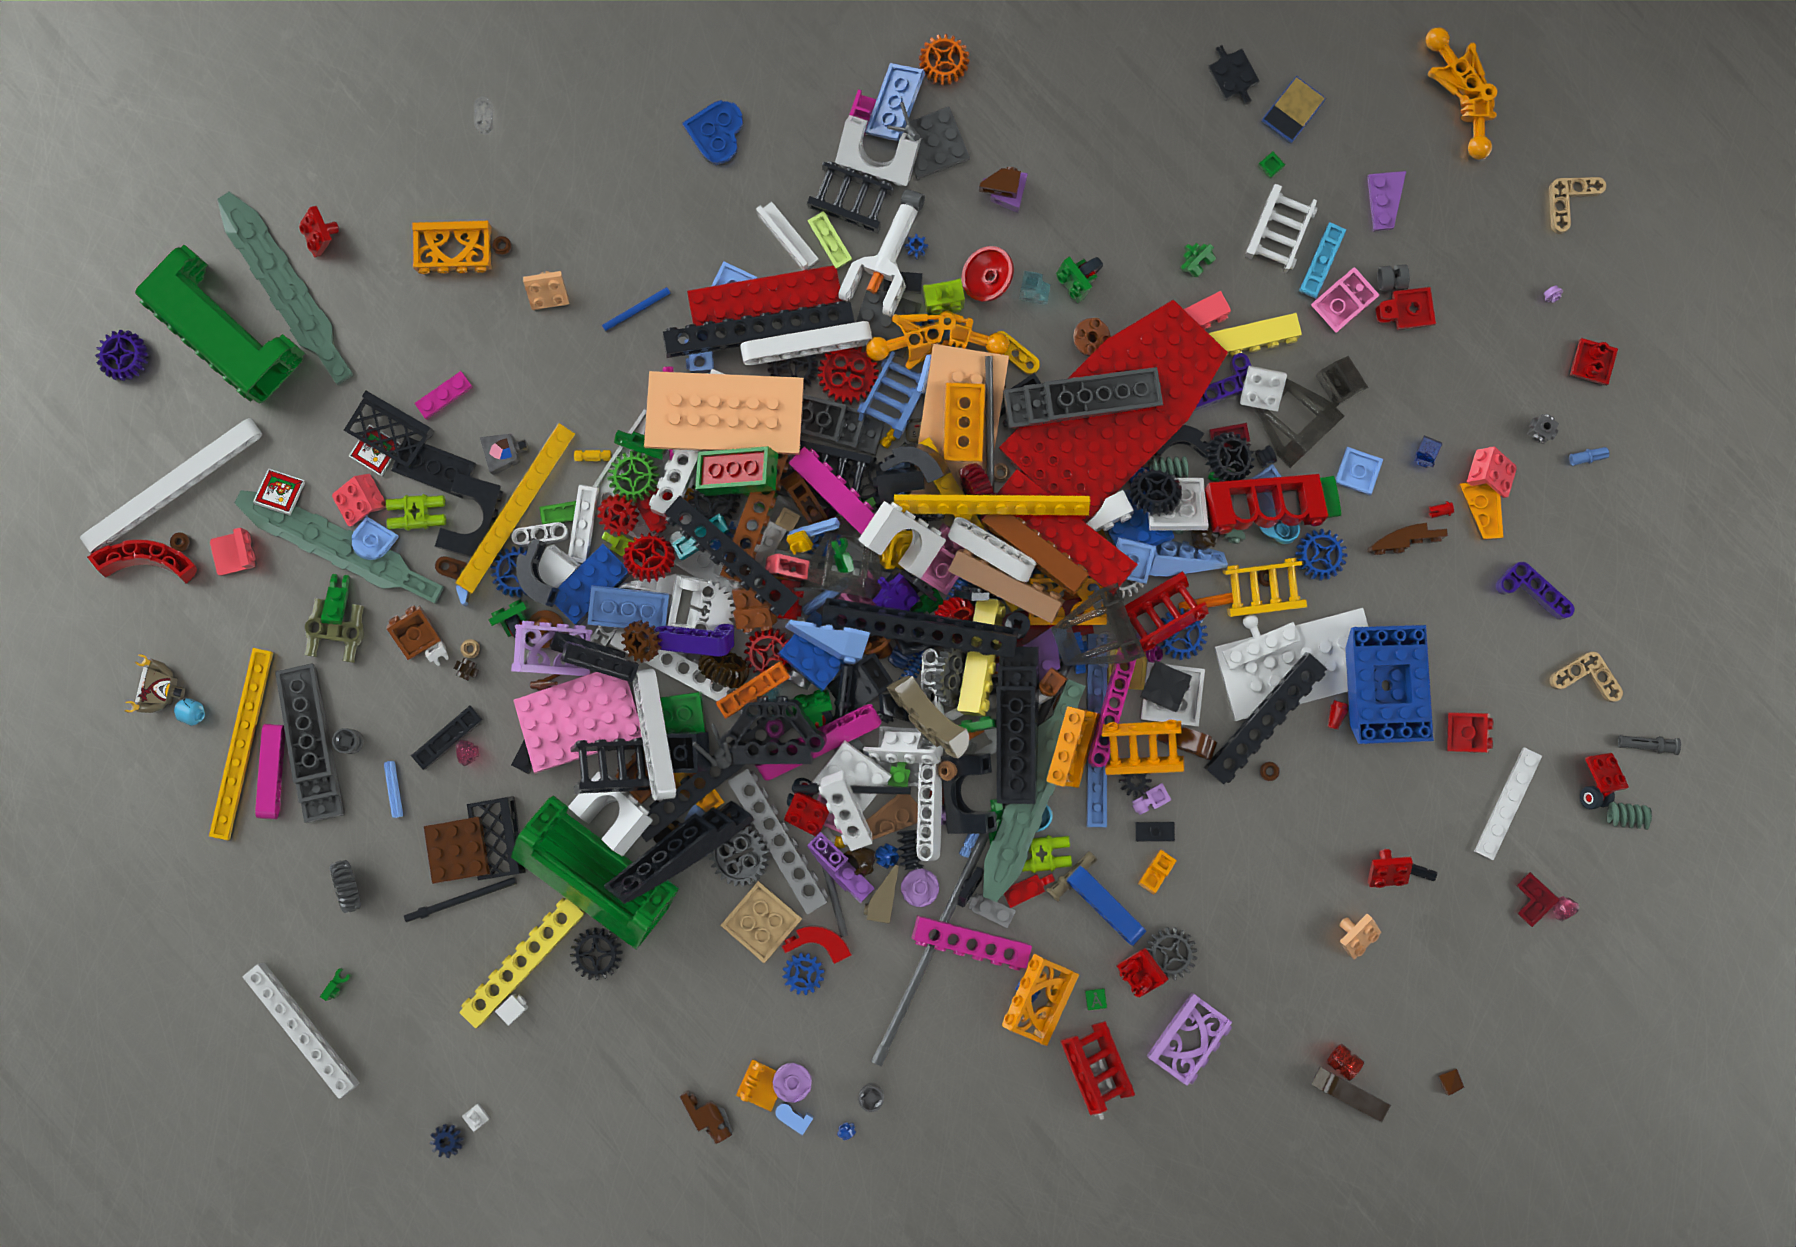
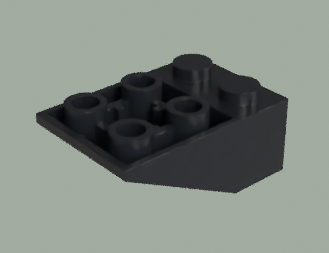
M875 653L869 654L853 665L849 696L851 707H849L848 713L865 706L877 698L879 694L888 691L887 687L894 683ZM840 675L827 685L835 699L838 698Z

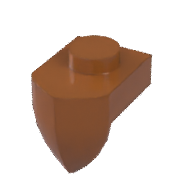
M1051 667L1039 683V690L1044 696H1055L1068 678Z

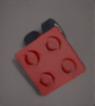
M1613 753L1588 756L1585 760L1597 783V787L1588 786L1583 788L1580 793V801L1589 810L1608 807L1615 800V791L1629 788L1626 778Z
M797 778L792 785V791L795 795L789 793L787 797L789 808L784 821L817 836L829 815L827 805L811 798L813 795H809V793L794 792V785H809L812 782L806 778Z

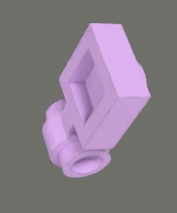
M1160 783L1145 792L1147 799L1140 796L1132 801V806L1135 812L1141 815L1150 810L1149 804H1151L1153 809H1156L1171 801V798L1163 783Z

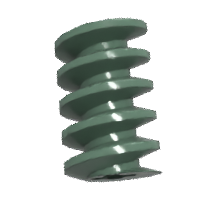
M1175 456L1173 462L1171 457H1167L1166 461H1164L1163 457H1159L1158 462L1155 457H1152L1148 463L1149 472L1152 467L1155 471L1161 468L1162 472L1168 470L1169 475H1178V478H1182L1185 475L1188 478L1189 467L1185 456L1181 458V461L1178 456Z
M1611 802L1609 804L1607 822L1613 821L1614 827H1617L1619 822L1621 827H1625L1628 822L1629 828H1633L1634 823H1636L1637 829H1640L1642 824H1644L1645 830L1649 829L1652 811L1647 805L1640 807L1639 804L1632 805L1629 803L1625 805L1624 803L1617 804L1616 802Z

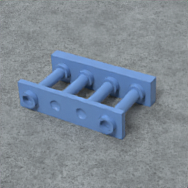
M892 351L890 356L883 360L881 365L883 369L867 400L861 402L857 412L860 413L858 420L861 422L865 414H868L891 425L895 429L893 437L900 439L923 395L922 392L917 391L922 372L917 373L911 369L908 370L906 367L894 362L895 352ZM889 368L916 380V383H918L916 388H909L886 377ZM885 384L908 395V398H910L908 404L905 402L903 404L877 392L880 385ZM873 399H876L900 410L902 415L900 419H894L869 406Z

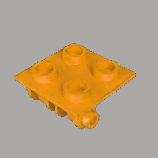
M752 1059L736 1096L745 1102L749 1101L771 1112L778 1098L772 1083L777 1070Z

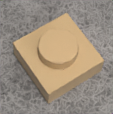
M784 507L775 524L789 532L795 529L801 516Z

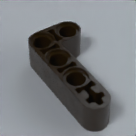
M1322 1067L1319 1068L1311 1083L1325 1093L1380 1122H1383L1391 1107L1385 1101Z

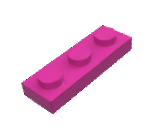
M460 371L414 404L427 420L469 391L473 386L463 372Z

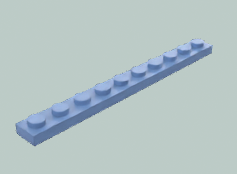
M1087 634V647L1089 650V663L1087 664V710L1100 714L1107 690V634ZM1107 716L1104 719L1105 724H1107ZM1101 735L1099 737L1100 744L1106 745L1107 737H1102ZM1096 753L1094 756V761L1097 764H1100L1102 762V756ZM1087 757V827H1107V775L1105 766L1092 767L1088 763Z

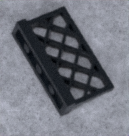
M365 390L361 403L347 423L344 431L410 469L427 439L431 438L435 431ZM365 405L372 408L373 415L363 417L362 410ZM387 416L389 424L379 427L377 417ZM374 418L376 428L366 430L364 421ZM361 422L363 431L355 433L350 430L354 423ZM403 425L405 434L395 436L393 427ZM390 428L392 437L382 439L380 430ZM377 431L379 440L370 442L367 433ZM415 434L422 436L419 444L411 445L409 436ZM407 437L409 446L398 449L396 439ZM393 440L396 450L387 452L383 443ZM410 450L411 457L407 463L401 460L399 452Z
M503 797L467 804L468 818L476 817L474 816L473 807L477 806L484 810L481 815L482 820L487 813L495 818L490 827L483 822L482 826L487 829L484 839L487 838L490 832L498 838L493 846L485 841V845L490 848L487 858L490 857L492 852L501 857L496 865L488 860V865L493 869L489 875L477 876L478 881L526 873L525 867L511 858L517 837L520 834L515 797ZM494 803H500L501 811L497 816L490 811ZM498 821L503 824L504 828L500 835L493 830ZM500 841H503L507 848L503 854L495 849ZM503 859L509 863V872H503L498 868Z

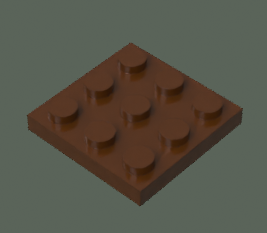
M481 816L424 826L432 884L490 874Z

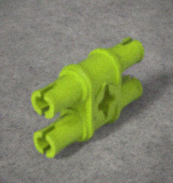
M422 494V496L405 495L400 499H386V509L388 511L403 509L405 511L404 517L387 518V528H405V530L410 531L411 529L424 528V530H427L430 526L446 525L445 514L428 515L427 512L432 507H445V496H427ZM417 508L420 512H418L415 516L413 515V512H416Z
M1047 835V837L1033 838L1028 850L1031 853V857L1026 860L1022 872L1031 871L1036 873L1049 870L1053 872L1055 868L1072 867L1071 855L1054 857L1051 854L1053 849L1070 847L1069 836L1051 837ZM1040 846L1042 851L1047 853L1046 856H1043V860H1040V857L1036 856V853L1039 852Z

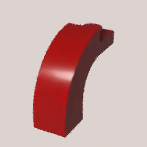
M822 926L799 928L796 930L799 937L796 938L794 935L784 940L786 944L782 946L784 952L787 953L806 943L820 944L828 951L834 964L852 955L847 943L839 934Z

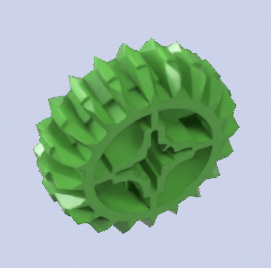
M630 451V457L623 453L624 459L622 460L617 456L616 459L619 463L612 462L611 465L615 469L608 470L613 476L607 477L608 481H614L609 484L610 488H615L613 493L615 495L620 493V498L626 495L627 501L631 500L632 497L634 503H637V497H640L641 501H643L644 494L651 497L648 491H656L652 485H657L659 481L654 480V478L660 477L659 473H653L658 470L657 466H652L654 460L648 461L649 456L646 454L641 458L642 453L640 452L635 457L633 451ZM636 463L646 466L648 473L637 471ZM629 464L628 471L619 475L622 468ZM632 473H635L638 476V478H635L636 480L634 481V483L631 480V478H629L630 476H632ZM648 479L646 485L637 491L639 483ZM619 481L629 482L632 492L621 488Z

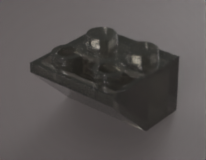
M1349 356L1335 361L1316 374L1317 379L1335 407L1369 388Z

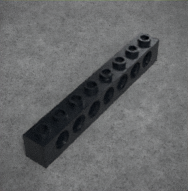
M680 495L664 512L667 523L672 527L675 525L679 527L682 536L687 540L693 539L696 542V548L703 553L704 551L708 552L711 555L710 559L716 565L722 564L726 568L724 571L731 578L736 576L741 581L739 584L747 591L751 589L755 593L754 597L760 603L766 602L770 606L769 610L777 617L779 615L783 617L799 599V597ZM682 515H689L691 522L683 524L680 521V517ZM702 527L706 530V535L698 537L695 534V530ZM711 541H719L721 547L718 550L711 549ZM727 553L735 555L736 560L733 563H728L725 560L724 556ZM748 566L751 571L750 574L747 576L742 575L739 571L740 567ZM758 578L763 579L765 587L757 588L754 581ZM770 592H778L780 599L772 601L769 598Z
M1305 652L1204 768L1223 785L1226 782L1230 783L1236 776L1234 773L1248 763V757L1259 751L1261 748L1260 744L1264 739L1268 740L1274 733L1273 729L1277 725L1280 726L1284 723L1290 710L1294 711L1300 704L1299 700L1312 691V685L1316 681L1319 682L1323 679L1327 668L1312 654ZM1304 671L1309 673V678L1306 681L1301 679ZM1294 685L1296 693L1290 696L1288 689ZM1282 700L1284 703L1283 708L1277 710L1275 704L1277 701ZM1269 714L1271 720L1268 724L1264 725L1262 719L1265 715ZM1257 729V737L1251 739L1249 736L1251 730ZM1239 744L1245 745V750L1242 753H1237V746ZM1227 758H1231L1232 765L1225 768L1224 761Z

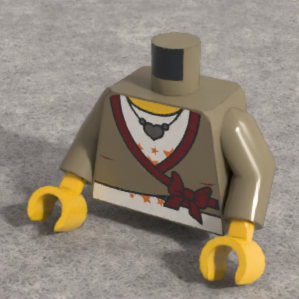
M138 654V656L144 658V661L142 663L135 661L138 666H143L135 701L125 702L130 703L132 709L124 711L130 713L136 710L141 713H153L164 709L166 705H171L173 698L183 699L185 688L177 686L178 678L173 677V672L163 662L151 658L148 660L145 655Z

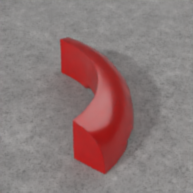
M149 540L122 541V543L113 546H105L87 557L105 578L126 567L152 565L171 571L187 584L197 571L192 561L180 551L166 544Z

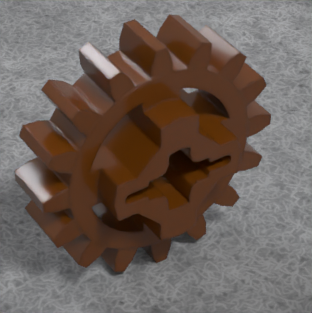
M642 620L630 623L629 626L624 628L625 632L621 636L625 640L621 641V644H625L626 647L623 650H628V657L634 656L635 662L638 660L641 663L650 661L659 654L658 650L662 647L658 643L662 639L657 638L660 632H654V625L649 627L648 621L643 623Z

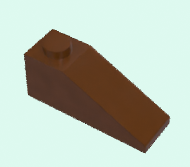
M794 471L780 481L809 525L829 519L797 471Z

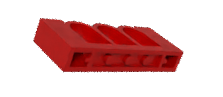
M1319 474L1210 482L1205 488V497L1213 533L1227 534L1233 528L1245 530L1253 523L1262 528H1270L1276 525L1279 520L1289 526L1299 525L1302 521H1304V525L1320 526L1328 517ZM1297 490L1301 507L1300 515H1294L1286 509L1282 491ZM1256 493H1272L1276 512L1275 517H1268L1261 512ZM1246 494L1250 519H1242L1235 514L1231 495Z

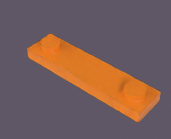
M779 661L717 701L716 705L725 719L741 710L748 701L757 699V696H763L791 676L782 662Z

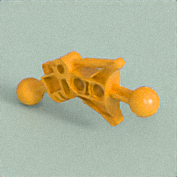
M1433 28L1427 33L1426 45L1431 51H1439L1448 65L1445 67H1432L1428 72V76L1438 81L1452 95L1460 98V107L1463 108L1460 111L1463 114L1461 120L1473 123L1474 138L1468 144L1469 155L1477 160L1485 159L1492 150V143L1485 136V121L1493 120L1497 116V113L1493 111L1495 109L1494 98L1497 95V89L1493 84H1487L1486 74L1476 52L1475 43H1470L1466 48L1464 56L1458 59L1448 45L1450 40L1449 33L1444 28ZM1456 68H1460L1462 73L1458 72ZM1467 83L1471 84L1473 88L1468 87Z
M946 310L941 312L940 315L894 314L892 321L900 326L904 336L887 341L881 337H874L866 345L868 357L875 361H882L886 359L890 351L908 346L909 357L906 361V368L910 370L915 365L924 361L926 355L932 354L933 344L941 342L944 330H950L949 340H943L939 345H955L957 348L965 349L968 342L986 347L988 353L1004 355L1008 351L1010 343L1006 335L996 332L988 336L972 331L973 319L971 317L966 319L961 315ZM950 318L951 320L950 322L946 323L944 322V319ZM939 319L938 322H934L924 326H920L916 323H913ZM930 329L938 331V335L935 338L928 336L927 333ZM912 334L919 335L920 340L917 343H912L909 340Z

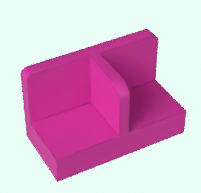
M858 89L849 115L867 120L868 125L876 99L862 95V90Z

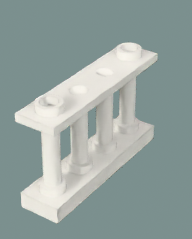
M1275 184L1244 257L1251 260L1254 254H1260L1285 264L1283 273L1287 274L1289 269L1293 270L1297 259L1294 257L1310 217L1314 218L1318 210L1315 207L1317 200L1314 199L1310 206L1282 196L1283 194L1280 193L1282 186ZM1275 203H1281L1306 213L1303 223L1275 213L1276 211L1273 210ZM1268 220H1274L1299 230L1296 241L1268 230L1269 228L1266 227ZM1261 237H1267L1292 247L1289 258L1261 247L1262 245L1259 244Z

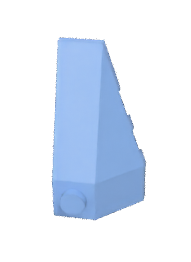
M1169 540L1156 546L1149 575L1169 577L1175 576L1182 571L1184 574L1227 568L1228 563L1224 552L1211 548L1203 551L1189 545V542L1184 540L1182 543Z
M789 620L786 624L788 630L836 658L844 660V663L855 664V662L857 663L862 659L870 632L844 627V630H835L831 625L818 628L814 623Z

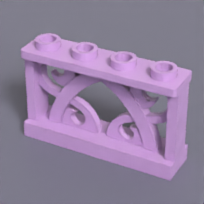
M522 621V625H515L516 638L512 671L575 676L590 674V670L586 668H578V666L569 663L562 665L560 660L562 653L556 656L553 666H550L548 655L540 650L547 641L553 638L556 631L565 632L572 636L578 635L580 638L590 641L592 630H585L586 626L574 625V629L569 628L568 624H557V627H551V623L540 622V626H535L532 621ZM529 631L535 634L533 639L528 637L529 641L533 644L532 647L525 642V636ZM540 631H548L544 635L540 633ZM527 649L529 652L524 663V651ZM537 653L543 657L542 663H538L540 656H536Z
M1191 992L1147 1057L1186 1086L1189 1083L1193 1084L1198 1077L1197 1071L1200 1067L1204 1068L1208 1063L1209 1054L1212 1051L1215 1052L1220 1046L1221 1042L1219 1040L1223 1035L1226 1036L1232 1029V1021ZM1199 1003L1211 1013L1202 1017L1195 1008L1196 1004ZM1215 1017L1219 1020L1220 1026L1216 1031H1212L1211 1025L1214 1023H1207L1205 1025L1204 1021ZM1186 1019H1191V1023H1193L1195 1020L1196 1023L1188 1027L1186 1026L1185 1021ZM1199 1027L1201 1046L1191 1051L1181 1052L1182 1040L1176 1032L1179 1029L1192 1031ZM1208 1035L1213 1037V1038L1210 1040L1209 1043H1208ZM1172 1040H1176L1178 1042V1047L1176 1051H1174L1176 1046H1170V1042ZM1164 1055L1173 1058L1172 1068L1158 1059L1159 1056ZM1199 1056L1196 1062H1194L1192 1058ZM1178 1059H1181L1182 1068L1185 1063L1190 1064L1188 1072L1179 1073L1177 1071L1176 1062Z

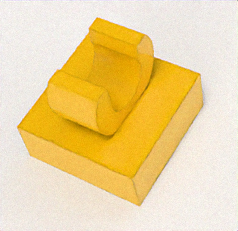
M805 530L787 536L786 540L794 555L797 552L802 553L813 548V543Z

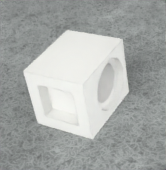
M513 994L495 1012L509 1026L528 1008L526 1005L527 1001L520 994L518 996Z

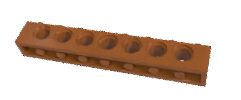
M784 454L783 458L778 459L777 491H780L782 486L780 483L782 472L786 473L789 466L787 461L788 454ZM771 491L768 495H764L761 492H750L732 540L740 548H742L740 542L743 539L749 540L751 547L743 550L754 560L757 552H754L756 544L760 545L764 535L760 533L762 526L767 527L770 516L767 515L769 508H774L777 499L773 497L775 491ZM760 503L764 506V511L757 513L754 511L753 506ZM754 521L758 526L757 530L750 531L747 528V523ZM728 553L725 560L728 563H733L736 557L733 553ZM723 566L719 577L739 584L741 581L736 576L731 578L724 571L726 568ZM748 566L740 567L739 571L742 575H749L750 570L747 569Z

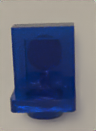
M1424 435L1415 454L1417 464L1428 468V466L1434 467V461L1442 446V442Z

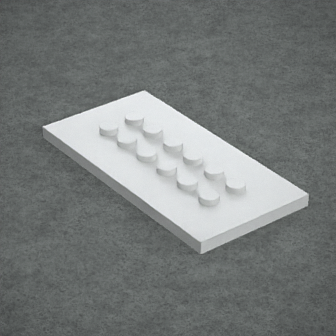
M1360 608L1296 625L1295 627L1301 640L1229 670L1222 652L1254 638L1250 637L1214 647L1234 721L1248 718L1305 652L1312 654L1327 670L1324 672L1326 674L1319 682L1316 681L1312 685V691L1299 700L1300 704L1347 692L1345 648L1351 627H1368L1364 609ZM1308 671L1302 673V681L1308 680ZM1294 685L1288 689L1290 696L1296 693ZM1279 700L1276 702L1275 708L1277 710L1283 708V701Z

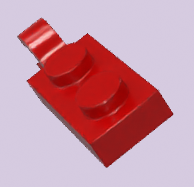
M1052 873L1040 879L1035 874L1010 886L1004 893V896L1010 908L1044 893L1043 886L1054 882L1055 879Z

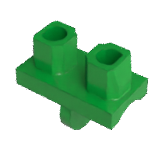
M1198 243L1193 247L1187 244L1184 247L1186 253L1183 255L1187 261L1180 267L1182 271L1189 272L1192 276L1198 277L1204 271L1198 263L1203 260L1206 265H1210L1216 259L1211 251L1214 247L1211 244H1203L1201 247Z

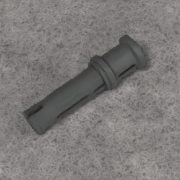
M1620 735L1618 747L1655 750L1658 754L1667 752L1679 755L1681 740L1680 738H1675L1674 740L1664 739L1662 736L1652 739Z

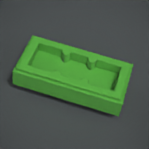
M576 501L539 507L542 525L556 522H573Z

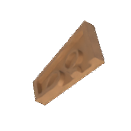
M898 794L866 820L872 832V840L917 824L918 804L911 795Z

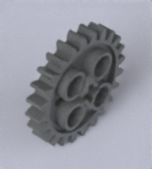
M944 648V651H940L941 657H937L938 664H934L936 671L932 672L935 675V678L932 680V682H935L933 689L937 690L935 696L939 697L938 701L942 702V705L955 707L959 703L967 652L956 648Z
M751 825L742 829L711 852L713 856L709 860L714 861L711 868L717 867L715 874L721 873L720 879L727 878V884L734 881V886L740 883L742 886H745L747 882L750 885L754 883V880H759L760 875L765 874L763 869L769 866L765 863V861L770 860V857L765 856L770 851V849H764L767 842L761 841L763 835L757 836V829L753 832L751 831ZM741 838L746 841V846L742 845ZM725 845L729 848L730 853L725 851ZM749 848L754 849L753 851L748 852L743 856H739L728 862L725 861V858H729ZM749 856L754 859V864L750 863ZM732 863L736 864L737 871L733 869Z

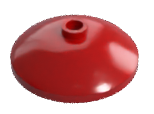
M986 246L975 251L966 261L962 271V285L965 292L971 298L980 302H988L1000 297L1008 289L1013 279L1014 265L1011 257L1006 251L996 246Z

